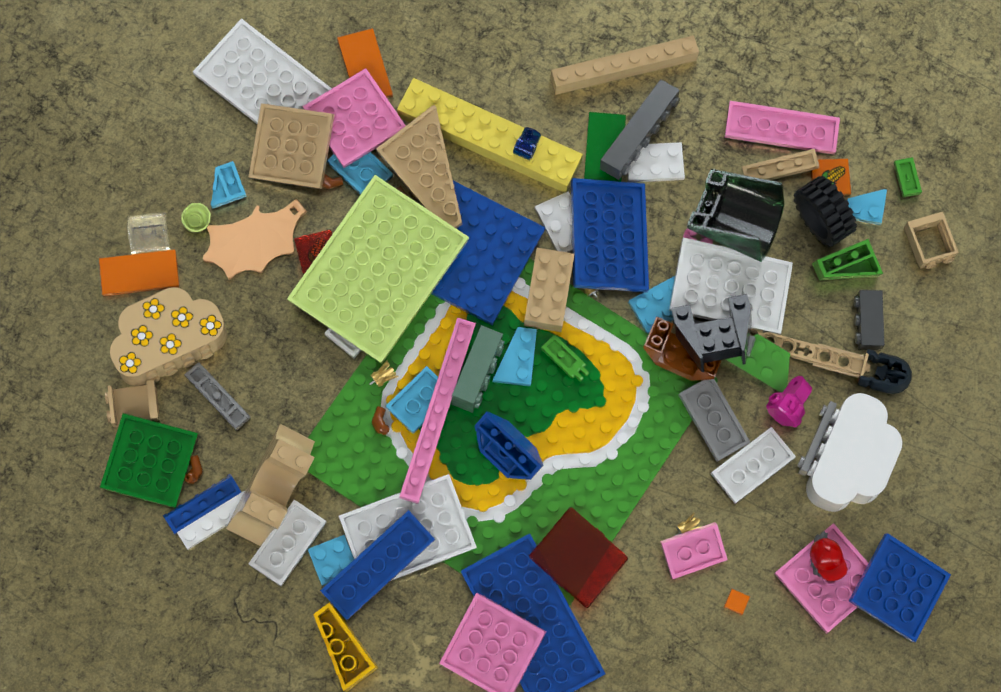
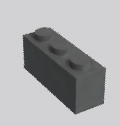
M859 290L858 294L854 296V307H857L854 325L857 326L858 333H855V344H858V350H882L885 345L883 290Z

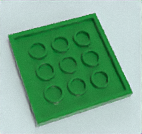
M123 413L100 488L176 509L198 433Z

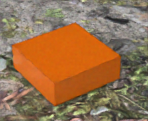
M731 589L724 608L743 615L750 596Z

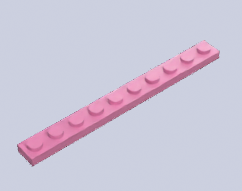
M460 318L456 320L400 493V499L419 503L450 407L452 394L458 382L476 326L474 322Z

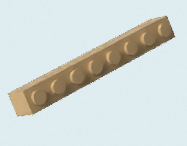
M693 35L552 69L550 79L554 93L557 95L697 61L699 50Z

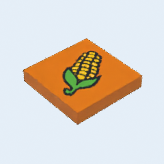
M819 159V168L811 170V179L824 176L826 180L829 179L832 185L835 184L837 190L841 191L844 196H850L851 185L848 159Z

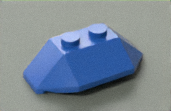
M487 411L476 423L475 431L477 432L479 451L507 478L531 480L544 466L537 448L509 421Z

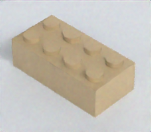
M537 248L524 326L562 332L575 254Z

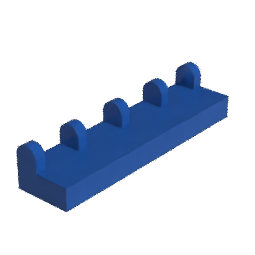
M229 474L220 482L214 483L212 487L195 495L191 500L180 504L178 508L170 513L164 514L163 517L173 533L176 534L181 529L240 494L241 490L231 474Z

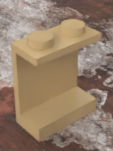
M148 380L146 381L147 385L119 389L107 386L108 392H105V401L110 407V411H107L108 423L111 422L114 428L119 427L123 413L160 422L155 381Z

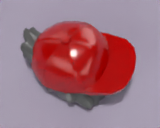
M823 531L820 535L817 534L815 536L814 543L811 546L810 566L813 568L814 575L822 577L826 581H837L847 574L848 568L838 543L827 538L828 533Z

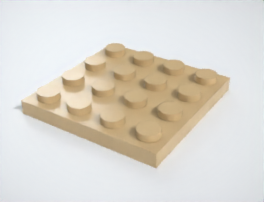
M261 103L248 178L322 189L335 115Z

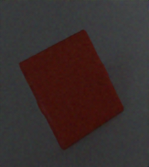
M569 507L529 555L532 561L585 608L591 606L628 560V557L609 541L600 530L591 525L572 507Z

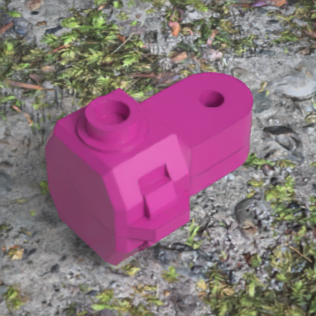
M803 376L793 378L783 393L775 392L769 397V402L766 405L768 413L782 426H792L794 428L799 426L805 414L803 404L812 392V387Z

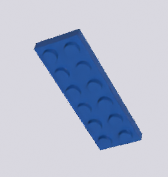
M408 510L320 591L341 615L348 620L431 545L435 539Z

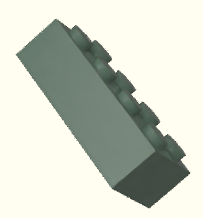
M481 325L453 391L452 405L471 413L474 412L475 408L479 409L483 399L482 390L486 392L490 382L489 374H493L497 366L498 358L496 357H500L504 349L505 341L502 340V333Z

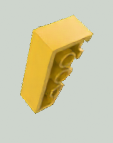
M329 602L313 614L344 692L349 691L378 669L376 663L332 603Z

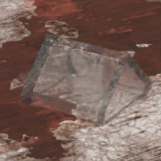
M166 212L128 216L127 231L131 253L170 249Z

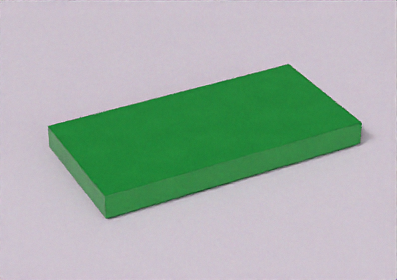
M589 112L584 179L622 182V177L618 180L600 170V162L625 128L626 115Z

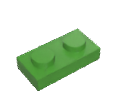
M913 157L895 160L894 167L902 197L920 195L922 189Z

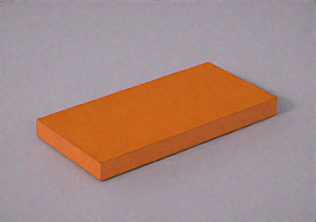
M373 28L337 37L348 77L351 78L366 68L386 98L393 97Z
M175 249L99 258L103 297L162 290L172 287L179 288Z

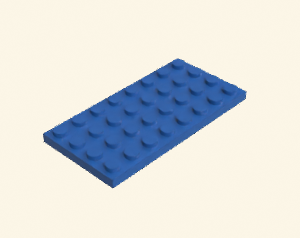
M531 534L461 570L473 596L479 593L546 631L520 681L524 692H574L606 674Z

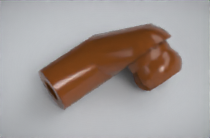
M324 174L322 185L324 188L330 189L343 185L341 176L330 178Z

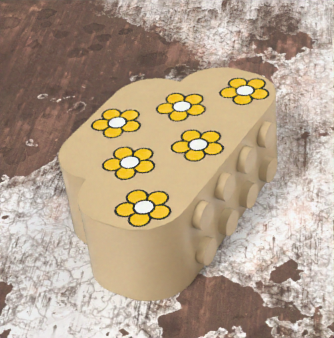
M176 287L167 288L128 306L122 311L118 320L121 335L112 342L110 356L125 383L131 386L146 385L148 380H154L156 383L161 377L165 375L171 376L184 366L187 368L194 365L195 361L201 358L207 359L211 357L214 352L221 349L225 344L227 330L222 315L214 303L205 299L192 301V298L185 290Z

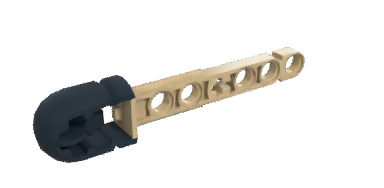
M751 328V332L754 334L758 333L764 338H773L774 344L781 348L783 343H791L793 345V349L789 351L791 358L813 363L812 366L859 378L858 386H870L873 390L896 394L903 392L911 383L912 371L909 364L897 356L882 352L877 354L876 351L868 349L864 356L820 343L816 345L771 332L763 333V330ZM796 344L800 345L798 348L800 350L809 348V352H811V354L809 353L807 356H804V352L799 350L797 354H794L796 350ZM822 352H827L830 355V360L823 362L819 355ZM845 357L848 359L849 364L842 367L839 365L838 359ZM867 360L876 364H884L882 367L877 366L875 375L880 380L871 376H863L865 372L869 373L871 365L867 363Z

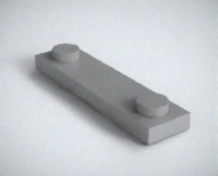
M199 362L184 374L236 431L251 419L247 412Z
M830 401L827 406L823 405L819 414L822 418L806 456H801L797 465L800 468L798 474L805 476L808 473L837 403Z

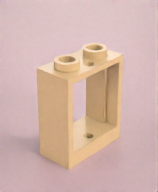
M943 211L909 221L904 227L919 269L924 267L930 269L941 262L944 264L950 263L955 260L954 258L959 253ZM937 226L947 253L925 259L915 232Z

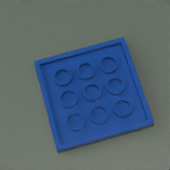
M886 533L875 550L849 602L909 641L916 642L951 574Z

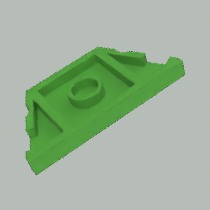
M758 333L754 335L756 340L750 356L746 358V364H742L741 356L726 359L783 393L788 385L790 353Z

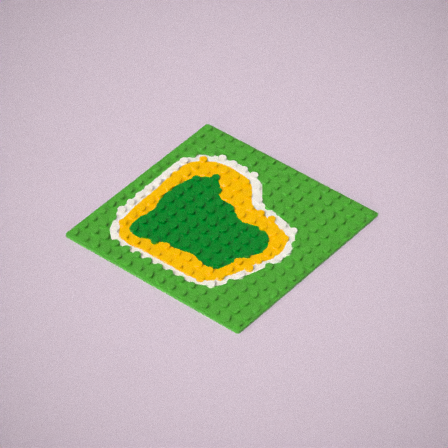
M529 259L493 326L430 294L382 364L367 354L308 437L315 441L311 451V456L315 458L308 473L359 507L400 493L422 426L412 434L386 408V405L426 366L439 376L457 318L476 323L461 372L481 325L502 333V340L505 341L504 349L501 356L496 357L498 358L497 366L494 373L489 374L490 382L486 392L482 390L483 399L479 409L475 408L474 412L471 413L452 405L451 400L425 481L427 483L442 476L450 475L477 546L476 549L442 562L462 574L461 570L531 534L570 607L692 422V418L678 394L703 380L690 381L655 365L643 348L649 335L648 333L590 296L587 297V294L570 284L562 332L537 329L531 386L492 382L517 327L531 328L524 326L534 260ZM554 334L586 364L584 368L589 374L584 376L579 372L584 378L582 381H579L576 377L570 378L541 350V347ZM388 360L390 366L387 369L393 368V372H396V375L399 377L384 382L380 387L375 382L370 385L374 381L371 374L378 371ZM377 406L386 409L383 417L385 424L389 426V432L386 435L378 434L372 425V419ZM487 411L509 421L537 448L544 466L531 480L507 478L479 451L475 425Z

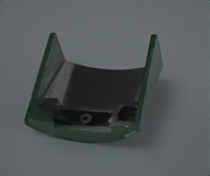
M711 169L705 181V190L696 211H693L690 216L687 228L762 262L770 250L785 205L783 184Z

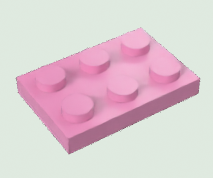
M715 522L660 541L672 579L728 560L718 525Z

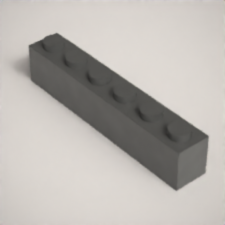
M660 79L602 157L600 170L618 180L622 175H626L629 172L630 164L633 161H637L641 154V149L648 146L651 140L650 137L653 134H657L661 122L666 121L672 107L675 108L680 101L679 89Z

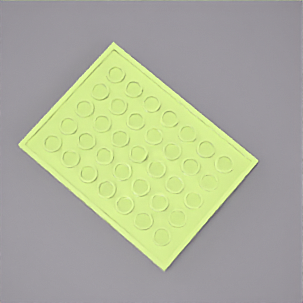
M374 175L287 300L382 364L468 242L469 237Z

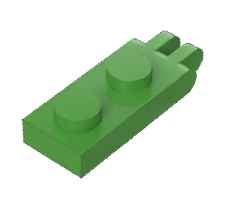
M555 334L541 347V350L570 378L576 377L579 381H582L584 378L579 372L584 376L589 374L584 368L586 364Z

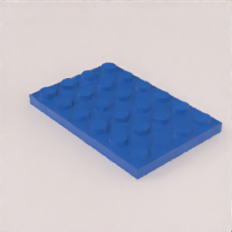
M572 178L573 254H575L573 261V287L648 292L645 184Z

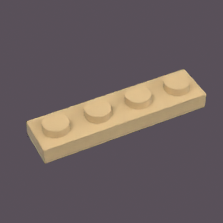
M815 149L742 166V173L746 186L818 169L819 162Z

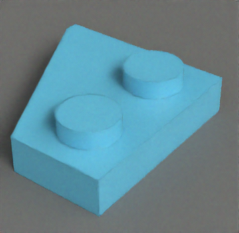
M233 161L215 167L211 201L212 209L247 197Z
M886 189L847 199L848 206L853 210L854 213L852 215L856 218V221L875 225L882 224L887 194Z

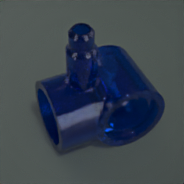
M525 127L515 144L513 154L531 161L541 134L535 129Z

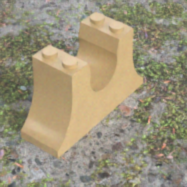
M279 424L226 529L261 547L269 534L274 529L279 528L287 513L286 505L295 486L307 474L315 458L311 456L315 441Z

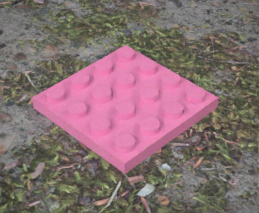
M366 68L303 106V110L335 115L329 148L343 168L378 148L406 126Z
M834 523L825 530V533H828L827 538L836 541L842 550L848 568L847 574L837 581H826L822 577L813 574V568L810 566V549L814 540L774 573L826 634L857 608V606L849 602V599L869 564Z
M476 593L439 664L488 692H515L546 631L483 595Z

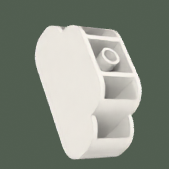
M857 393L849 396L839 409L836 408L829 422L831 426L829 425L823 436L822 441L824 443H821L814 457L817 460H814L807 473L810 477L806 484V493L809 500L815 506L830 512L840 511L850 501L858 504H866L873 501L886 487L902 448V438L896 428L887 424L888 413L880 400L864 393Z

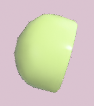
M191 203L182 212L181 222L188 231L192 233L201 232L209 225L211 213L205 205Z

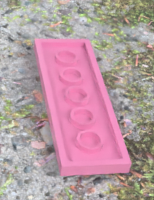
M730 101L724 138L801 150L815 149V152L835 155L840 118Z

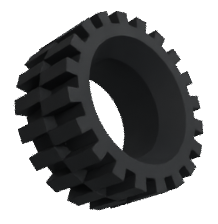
M818 176L795 191L793 195L795 197L794 203L797 204L796 209L800 212L799 216L805 221L804 224L806 227H809L812 235H815L816 239L821 241L824 246L832 247L857 230L856 218L852 215L854 213L853 210L849 208L848 201L843 198V193L839 192L835 184L832 185L829 179L826 180L824 176Z

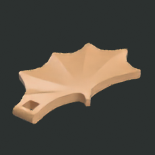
M296 199L277 212L261 213L260 207L257 205L252 215L233 224L209 225L207 230L210 235V246L203 255V261L214 263L222 268L228 280H231L236 274L243 271L263 273L268 263L274 258L281 255L294 254V229L301 217L307 213V210ZM293 208L298 211L295 215L291 212Z

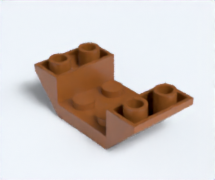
M656 316L643 346L655 365L690 381L714 379L722 360L704 363V372H701L677 339L676 334L671 333L674 324Z

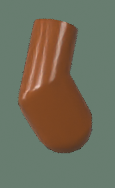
M377 406L372 419V425L378 434L386 435L389 432V426L383 420L386 409Z
M198 455L191 457L190 463L192 468L185 475L184 479L187 483H196L203 473Z

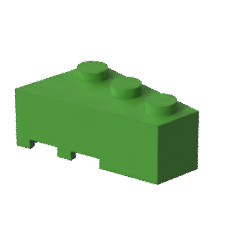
M869 239L820 258L812 263L819 281L878 277L883 274Z

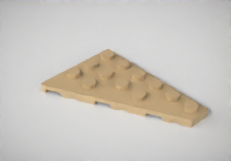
M433 105L376 148V150L424 208L457 229L462 225L437 108Z

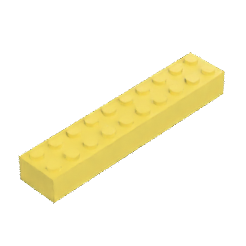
M412 79L397 108V114L402 120L410 123L431 106L435 105L444 139L563 193L568 191L571 180L574 178L582 162V153L420 80Z

